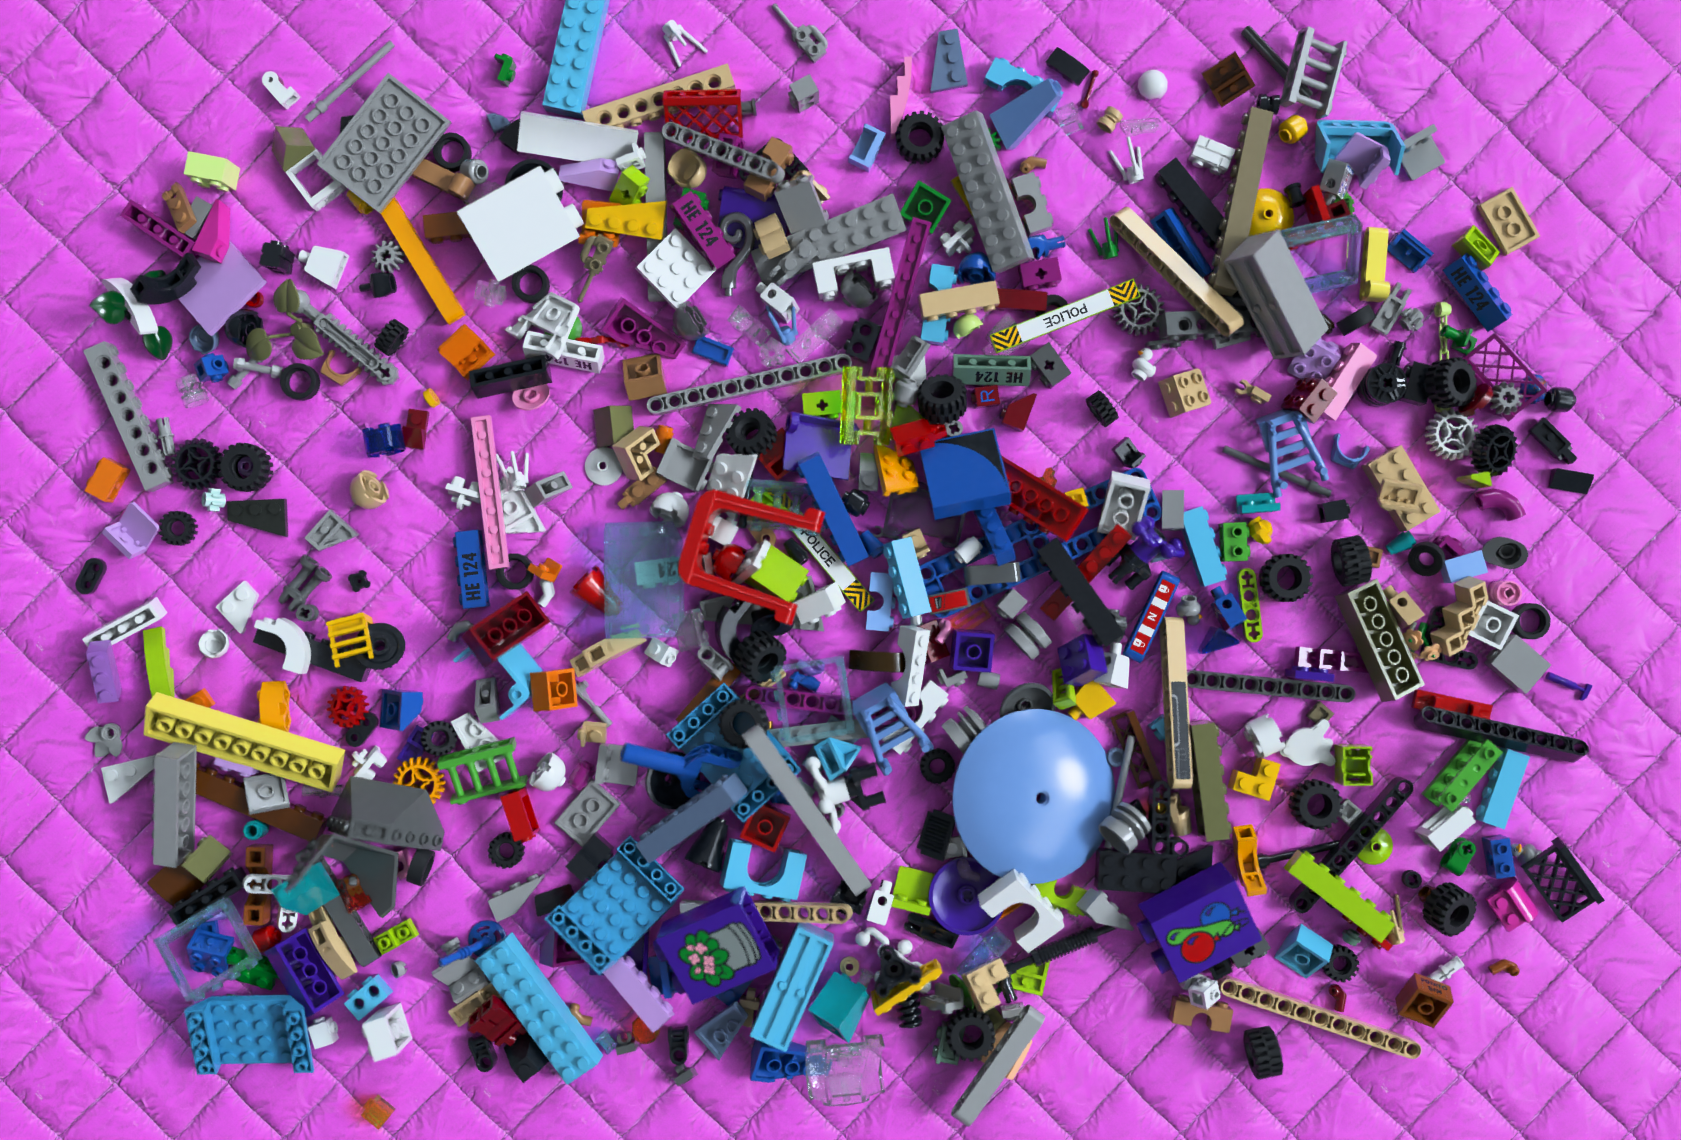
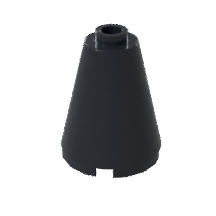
M716 817L715 820L713 819L708 822L686 853L685 860L720 873L728 832V825L725 824L726 820Z

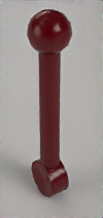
M1097 70L1091 72L1090 85L1085 100L1081 103L1083 109L1089 106L1088 100L1095 78L1099 75Z

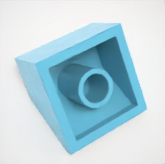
M1300 924L1288 934L1274 958L1307 979L1329 963L1333 944L1303 924Z

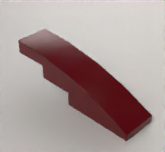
M997 288L1000 304L995 307V310L1046 311L1048 292Z

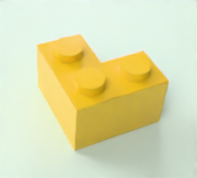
M1256 757L1252 773L1248 774L1233 769L1227 787L1270 801L1281 764Z

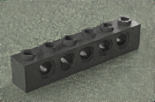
M1249 310L1237 311L1242 316L1244 323L1243 326L1229 336H1223L1198 311L1164 312L1158 316L1160 339H1167L1168 342L1178 341L1179 338L1191 341L1196 340L1197 337H1203V340L1215 339V336H1221V339H1230L1234 335H1239V338H1248L1255 334L1257 337H1262ZM1197 322L1201 325V330L1197 327ZM1179 323L1182 324L1183 331L1179 328Z

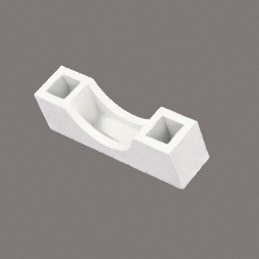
M914 625L900 626L897 645L905 655L906 666L902 677L897 681L891 682V687L895 690L904 707L919 705L930 630Z
M930 679L921 689L922 710L920 716L914 722L923 732L925 729L922 727L926 722L931 723L937 715L934 712L938 707L943 708L949 700L947 698L949 694ZM906 725L882 738V740L886 742L909 728ZM914 735L893 747V749L900 755L902 752L907 753L913 745L910 742L914 737H918Z

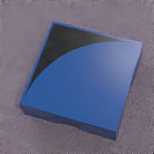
M994 428L938 439L934 441L935 447L920 451L935 520L961 515L972 510H985L1011 504V492Z

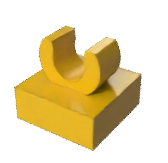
M1084 487L1064 493L1085 507L1089 506Z

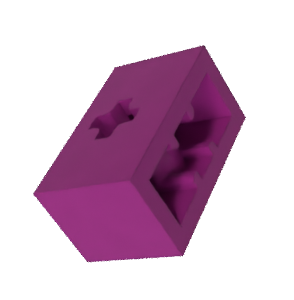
M1058 257L1022 263L1018 266L1022 290L1036 291L1041 286L1053 288L1058 286L1057 283H1060L1062 280ZM1038 272H1040L1041 275H1044L1042 279H1040L1039 276H1036Z

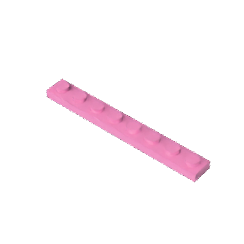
M490 415L472 417L471 425L489 570L508 568L510 566L492 417Z

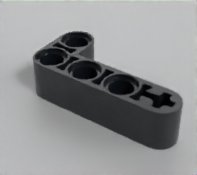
M1153 779L1149 784L1148 822L1151 826V831L1148 833V847L1158 857H1184L1189 852L1188 843L1180 837L1170 836V786L1161 779ZM1160 785L1163 786V789H1160L1159 792L1156 790ZM1162 803L1163 810L1161 812H1156V805ZM1158 823H1163V829L1156 832L1155 826ZM1162 842L1163 848L1160 851H1155V845ZM1181 842L1182 848L1179 851H1175V845Z

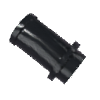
M1395 341L1394 344H1391L1393 348L1387 363L1399 366L1403 352L1407 348L1405 347L1406 343Z

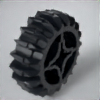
M1492 424L1486 425L1484 429H1480V433L1476 434V440L1472 441L1473 447L1470 448L1472 454L1469 456L1472 458L1471 464L1474 465L1475 470L1479 473L1490 472L1492 477L1502 475L1503 472L1508 471V467H1512L1511 462L1516 460L1514 455L1517 453L1516 447L1518 444L1515 443L1517 437L1514 436V432L1510 428Z
M193 438L192 441L185 440V445L179 444L181 450H174L177 456L171 457L175 464L170 466L171 468H176V470L172 474L178 475L176 480L182 482L184 487L189 486L193 490L195 488L203 490V487L210 488V483L216 484L215 478H222L218 474L221 469L217 468V464H221V461L218 459L223 454L217 453L219 447H213V442H207L206 439L202 438L200 441L197 438ZM196 449H203L209 456L201 457ZM194 471L200 479H193L187 472Z

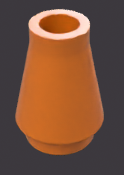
M659 424L655 433L660 445L654 451L664 454L674 433L672 427Z

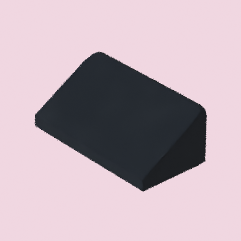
M1560 468L1551 469L1548 488L1587 494L1594 479V474Z
M567 884L536 895L535 907L537 916L552 912L558 905L562 907L575 894L572 886Z

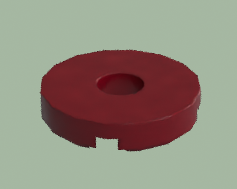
M1487 383L1477 386L1472 401L1467 403V405L1458 406V412L1463 417H1469L1476 413L1475 410L1477 408L1483 409L1493 396V388Z

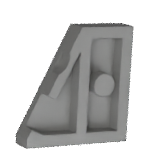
M330 509L306 535L305 539L318 551H322L357 537L359 533Z

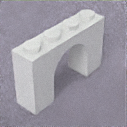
M1015 869L978 894L980 907L992 918L1016 903H1027L1036 908L1034 914L1027 921L1013 930L1016 942L1027 953L1065 927L1062 920L1064 916L1058 908L1054 909L1050 900L1047 897L1043 898L1035 885L1031 886L1023 873L1019 874Z

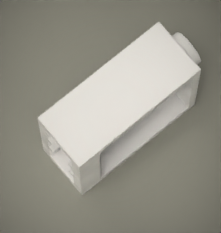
M317 149L287 170L286 174L309 205L316 211H319L348 188L331 176L333 179L332 183L313 197L310 196L295 175L316 159L320 160L322 158V153Z
M1459 804L1453 812L1443 806L1419 826L1415 832L1426 846L1442 851L1476 821L1472 817L1474 815L1467 806Z

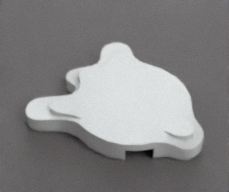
M1320 719L1312 727L1296 729L1292 732L1293 734L1289 739L1285 741V748L1279 751L1280 754L1302 766H1310L1316 763L1333 766L1336 762L1330 753L1333 741L1330 738L1323 737L1330 726L1329 722L1326 719Z

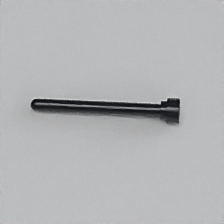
M1339 840L1298 850L1302 853L1307 851L1310 854L1332 850ZM1297 849L1269 856L1263 853L1257 854L1260 870L1267 868L1270 863L1290 859Z

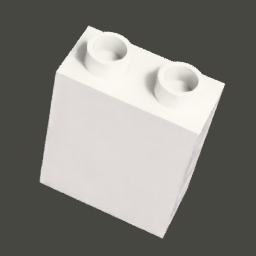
M538 166L457 211L498 282L580 237L576 228L583 225L584 222L573 203L565 208L561 204L556 194L564 190V186L553 168L544 173L541 166Z

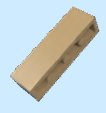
M996 280L923 293L918 296L921 319H927V322L939 320L938 317L946 316V319L955 318L958 316L957 314L964 312L965 315H972L977 313L976 310L984 309V312L995 310V307L1000 304Z

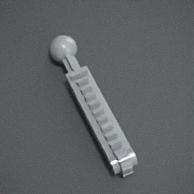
M297 289L300 305L295 313H303L314 322L313 324L317 326V333L323 334L322 337L325 339L329 338L328 342L332 344L335 342L334 346L336 348L341 347L340 351L342 353L347 352L346 356L348 358L353 357V362H359V367L363 368L365 366L364 371L367 373L371 371L370 376L377 377L376 381L381 382L384 386L395 385V382L400 377L399 369L390 362L388 364L387 358L381 359L382 354H375L376 349L371 348L369 350L370 345L368 343L364 344L362 338L358 339L357 334H352L351 329L346 330L347 326L345 324L340 325L341 320L335 319V315L331 313L324 315L310 304L309 295L305 291ZM384 369L388 371L390 377H386V374L381 372V370Z

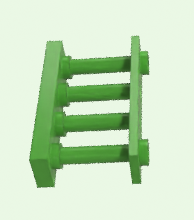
M515 737L439 757L437 762L439 770H448L456 792L452 794L451 805L456 803L461 805L472 799L511 789L519 790L526 786L528 777L527 775L519 777L512 756L517 745ZM502 754L505 757L512 779L500 781L493 760L494 756ZM483 759L486 761L492 784L481 785L474 764L477 760ZM458 765H467L474 786L473 789L463 791L456 770Z
M1488 739L1483 744L1466 740L1421 794L1436 807L1442 804L1453 812L1503 752Z

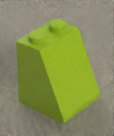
M770 545L766 557L760 562L762 564L760 569L744 582L765 594L793 602L798 595L797 589L799 586L802 587L807 581L808 577L806 575L809 570L773 545Z

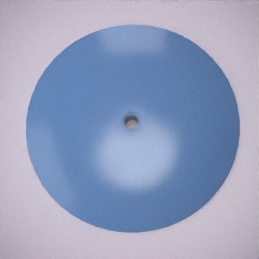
M1027 709L1016 711L988 725L966 749L959 763L953 784L954 819L960 837L968 851L983 867L1002 878L1015 869L1019 874L1023 873L1026 876L1029 884L1051 882L1077 870L1099 848L1104 838L1099 832L1098 825L1107 816H1111L1115 798V782L1111 765L1107 761L1106 752L1096 737L1081 723L1067 715L1051 710ZM1040 793L1041 798H1040V800L1037 802V801H1036V796H1037V794Z

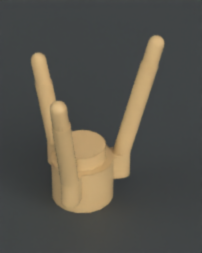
M1395 894L1397 921L1394 911L1390 910L1392 922L1396 925L1385 938L1392 945L1405 942L1398 894Z

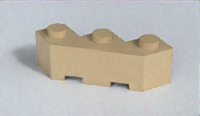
M1468 576L1454 583L1457 601L1442 608L1445 626L1430 633L1432 644H1439L1443 649L1442 654L1450 657L1466 648L1468 643L1466 639L1470 630L1474 631L1480 618L1478 613L1482 605L1485 606L1489 599L1486 584L1483 580Z

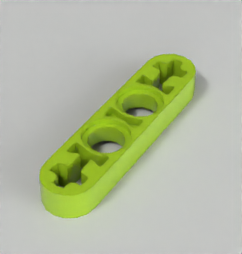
M1244 568L1237 573L1239 603L1245 615L1248 610L1252 609L1255 611L1256 617L1253 620L1247 619L1242 623L1243 635L1247 641L1255 643L1260 641L1263 636L1256 574L1252 569ZM1245 571L1248 575L1251 576V578H1249L1247 581L1248 585L1252 584V588L1242 587V585H1246V580L1242 579V575H1245ZM1247 590L1253 593L1251 601H1246L1243 597ZM1257 622V626L1253 625V630L1257 632L1253 639V637L1248 635L1252 632V628L1247 626V623Z

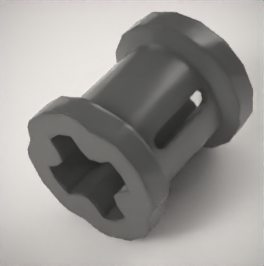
M752 98L751 101L741 102L742 116L751 114L757 116L755 98Z
M311 604L300 605L296 611V617L303 622L314 621L319 616L318 608ZM309 610L310 613L307 614L308 616H305V613Z

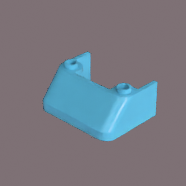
M1319 120L1317 122L1315 161L1321 173L1325 172L1329 158L1335 160V156L1352 135L1358 132L1388 147L1390 155L1388 166H1390L1394 175L1399 174L1405 144L1392 123L1357 120Z
M522 644L498 659L516 682L508 692V697L514 705L499 717L501 720L511 716L532 699L530 673L543 671ZM468 647L454 658L453 661L455 663L462 662L473 652Z

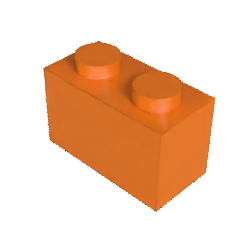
M103 457L96 464L93 476L87 480V487L84 491L104 502L113 503L131 469L111 458Z

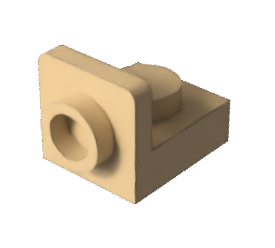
M919 527L902 534L903 539L912 537L917 559L925 557L927 552L930 551Z
M584 721L582 728L578 729L577 739L580 740V747H585L586 742L606 743L607 723Z

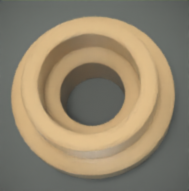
M852 956L845 957L840 963V970L848 976H853L859 970V962ZM852 964L853 968L851 970H848L846 968V965Z

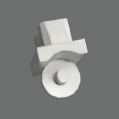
M959 220L953 227L956 232L953 237L948 233H944L940 237L944 250L949 257L956 251L959 254L963 250L967 253L972 251L969 245L974 242L972 238L975 236V233L970 223L966 225Z
M455 476L451 484L447 483L445 489L448 490V494L453 495L451 501L457 503L456 508L462 510L464 505L470 507L471 501L481 504L479 483L472 482L470 488L465 489L463 488L466 482L465 479Z
M377 745L374 746L367 756L368 751L366 749H363L361 753L354 751L352 756L355 760L352 762V765L357 767L354 771V777L372 780L376 772L369 767L375 764L382 768L387 762V758L380 752V748Z

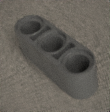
M1019 562L1006 563L1001 566L988 564L963 567L965 586L1021 581Z

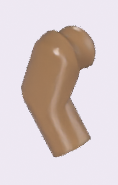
M1029 156L1021 162L1019 169L1024 174L1029 173L1035 167L1045 169L1047 159Z
M570 1004V1012L579 1023L591 1026L593 1017L582 1015L579 1012V1004Z

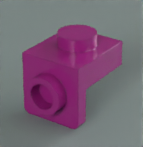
M1449 535L1438 536L1432 542L1440 548H1445L1453 557L1461 556L1466 551L1461 547L1462 543L1459 540L1451 538Z

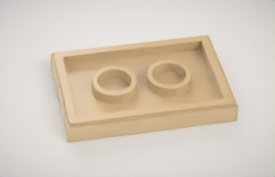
M1513 187L1477 206L1504 256L1540 237Z

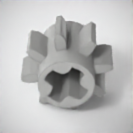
M1406 308L1400 313L1402 318L1399 320V323L1406 331H1417L1423 326L1421 321L1424 319V315L1419 309Z

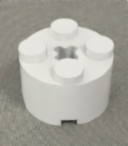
M1268 713L1247 722L1244 726V736L1248 742H1252L1254 746L1253 752L1257 758H1265L1285 748V742L1281 743L1279 740L1282 734L1273 718H1268Z

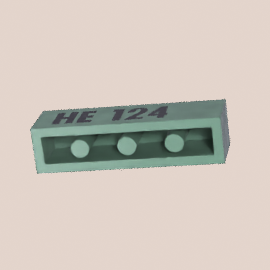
M954 354L952 376L960 379L965 385L1029 386L1031 356Z

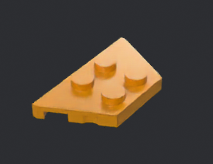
M875 442L873 451L883 496H889L891 492H896L897 494L916 492L919 484L913 461L905 456L898 457L894 450L879 442Z

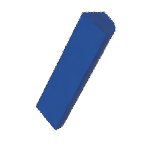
M1173 207L1164 210L1150 220L1157 234L1202 278L1211 274V267Z

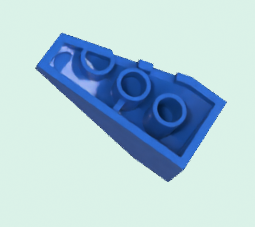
M755 1039L751 1050L750 1080L771 1083L775 1082V1079L780 1078L789 1080L793 1079V1076L805 1075L807 1077L825 1074L829 1072L834 1056L831 1053L792 1041L787 1051L784 1052Z

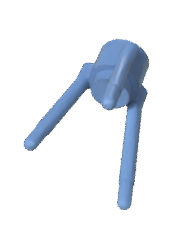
M767 305L765 308L778 333L781 344L787 346L796 341L795 336L798 335L795 307L791 308L792 328L789 326L780 328L770 307Z

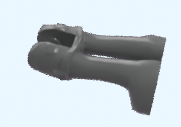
M305 554L302 555L299 561L302 565L300 572L288 585L283 587V592L278 599L281 604H284L290 597H293L294 600L288 606V610L294 612L300 605H304L310 593L320 583L328 582L332 578L331 573L326 568L319 566L320 564L315 559ZM315 570L313 577H312V578L310 579V581L305 585V587L300 591L298 588H299V587L301 586V584L308 578V576Z

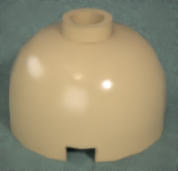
M364 470L356 475L351 481L349 490L351 499L356 505L364 509H376L386 502L389 498V492L383 481L379 483L376 479L377 475L369 470Z

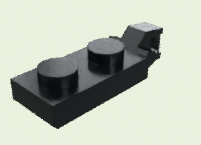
M1540 418L1528 430L1557 460H1563L1569 465L1578 459L1571 452L1573 449L1571 443L1546 418Z

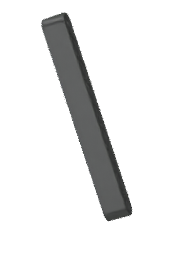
M1187 670V677L1191 673L1195 676V681L1192 684H1189L1187 681L1188 687L1345 703L1353 701L1356 695L1353 687L1344 684ZM1212 675L1214 683L1209 686L1206 683V679ZM1229 677L1233 679L1231 687H1227L1225 683ZM1248 679L1252 681L1250 689L1245 687V682ZM1270 681L1271 689L1266 691L1264 684ZM1289 683L1290 690L1289 692L1285 693L1283 690L1284 684ZM1305 685H1308L1309 692L1304 695L1302 689ZM1326 686L1328 694L1324 697L1321 691ZM1345 688L1347 696L1342 698L1341 691Z

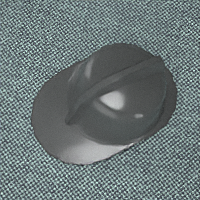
M1506 537L1492 538L1486 542L1482 549L1485 561L1506 569H1516L1522 566L1528 558V550L1525 545Z

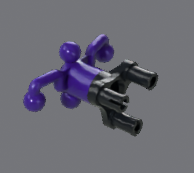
M1151 516L1142 517L1141 521H1136L1131 526L1132 533L1139 538L1132 544L1126 543L1107 564L1111 566L1121 556L1120 565L1108 574L1109 579L1111 580L1118 575L1112 581L1117 584L1128 573L1135 572L1124 581L1130 590H1134L1143 580H1147L1151 576L1148 563L1157 554L1161 553V556L1165 559L1173 557L1182 558L1185 555L1182 540L1172 538L1167 543L1166 537L1154 527V519Z

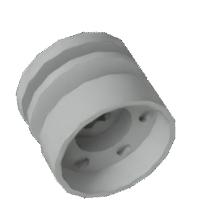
M967 705L963 708L968 714L966 717L960 711L957 712L961 720L959 723L950 718L941 725L963 754L975 737L987 727L981 717Z
M1120 802L1116 809L1112 810V817L1107 816L1098 825V829L1103 838L1113 848L1128 855L1138 845L1137 840H1143L1145 835L1151 831V826L1136 808L1128 803Z

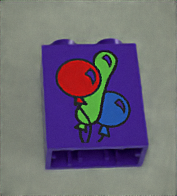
M1221 862L1138 904L1144 920L1136 923L1146 944L1148 945L1155 941L1159 948L1150 953L1161 974L1171 970L1179 984L1262 941L1236 880Z

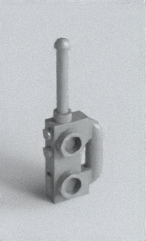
M777 4L772 5V9L778 13L791 29L792 41L797 43L798 48L805 52L811 62L815 64L827 54L828 41L816 26H805L803 24L797 28V26L790 22ZM813 34L820 43L816 45L809 36Z

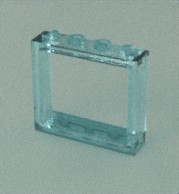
M1355 214L1280 230L1288 249L1291 246L1348 234L1346 269L1304 278L1311 294L1358 283L1362 223Z
M843 655L773 666L774 670L770 671L772 683L776 682L777 690H773L775 702L779 701L780 709H777L778 721L783 723V728L780 729L781 740H785L786 744L856 733ZM836 663L846 728L791 737L780 671Z
M230 898L220 899L153 940L186 1002L194 1001L196 1003L204 999L207 992L211 990L214 992L222 988L225 981L235 980L241 976L240 972L246 968L247 970L254 968L258 965V961L263 959ZM224 911L249 957L192 991L168 944Z

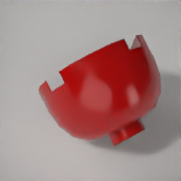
M736 544L724 545L721 550L717 548L712 556L715 574L719 578L731 581V575L737 572L747 550Z

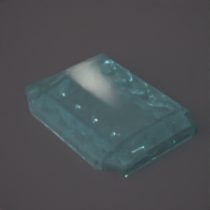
M673 521L605 523L604 600L606 639L673 638L676 636L684 620V581L680 577L678 570L683 550V539Z

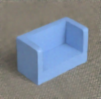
M864 124L863 132L852 155L848 158V163L869 172L885 140L886 133L868 124Z
M1475 550L1469 554L1445 560L1444 566L1440 570L1444 583H1453L1468 576L1474 577L1488 572L1482 550Z

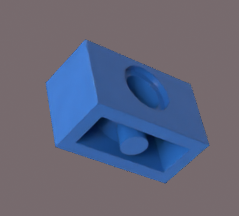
M1501 834L1481 837L1487 875L1495 879L1516 876L1510 838Z

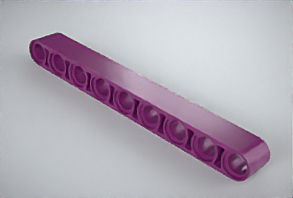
M757 684L750 685L745 693L747 700H753L762 705L849 716L855 715L853 710L848 711L844 708L845 703L859 698ZM757 689L760 695L758 698L753 699L749 696V691ZM770 692H777L779 698L776 701L769 700L768 694ZM796 694L798 697L797 702L789 703L787 701L788 695ZM814 696L817 699V703L814 706H809L806 703L808 697ZM828 699L836 701V705L833 708L825 706V702ZM912 706L905 707V709H911L912 714L909 718L913 721L916 717L915 709ZM883 708L871 714V718L873 719L881 715ZM895 716L888 721H897L900 718Z

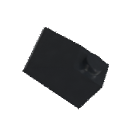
M528 1032L523 1035L519 1034L513 1045L509 1046L506 1044L504 1046L510 1066L522 1083L526 1082L549 1062Z

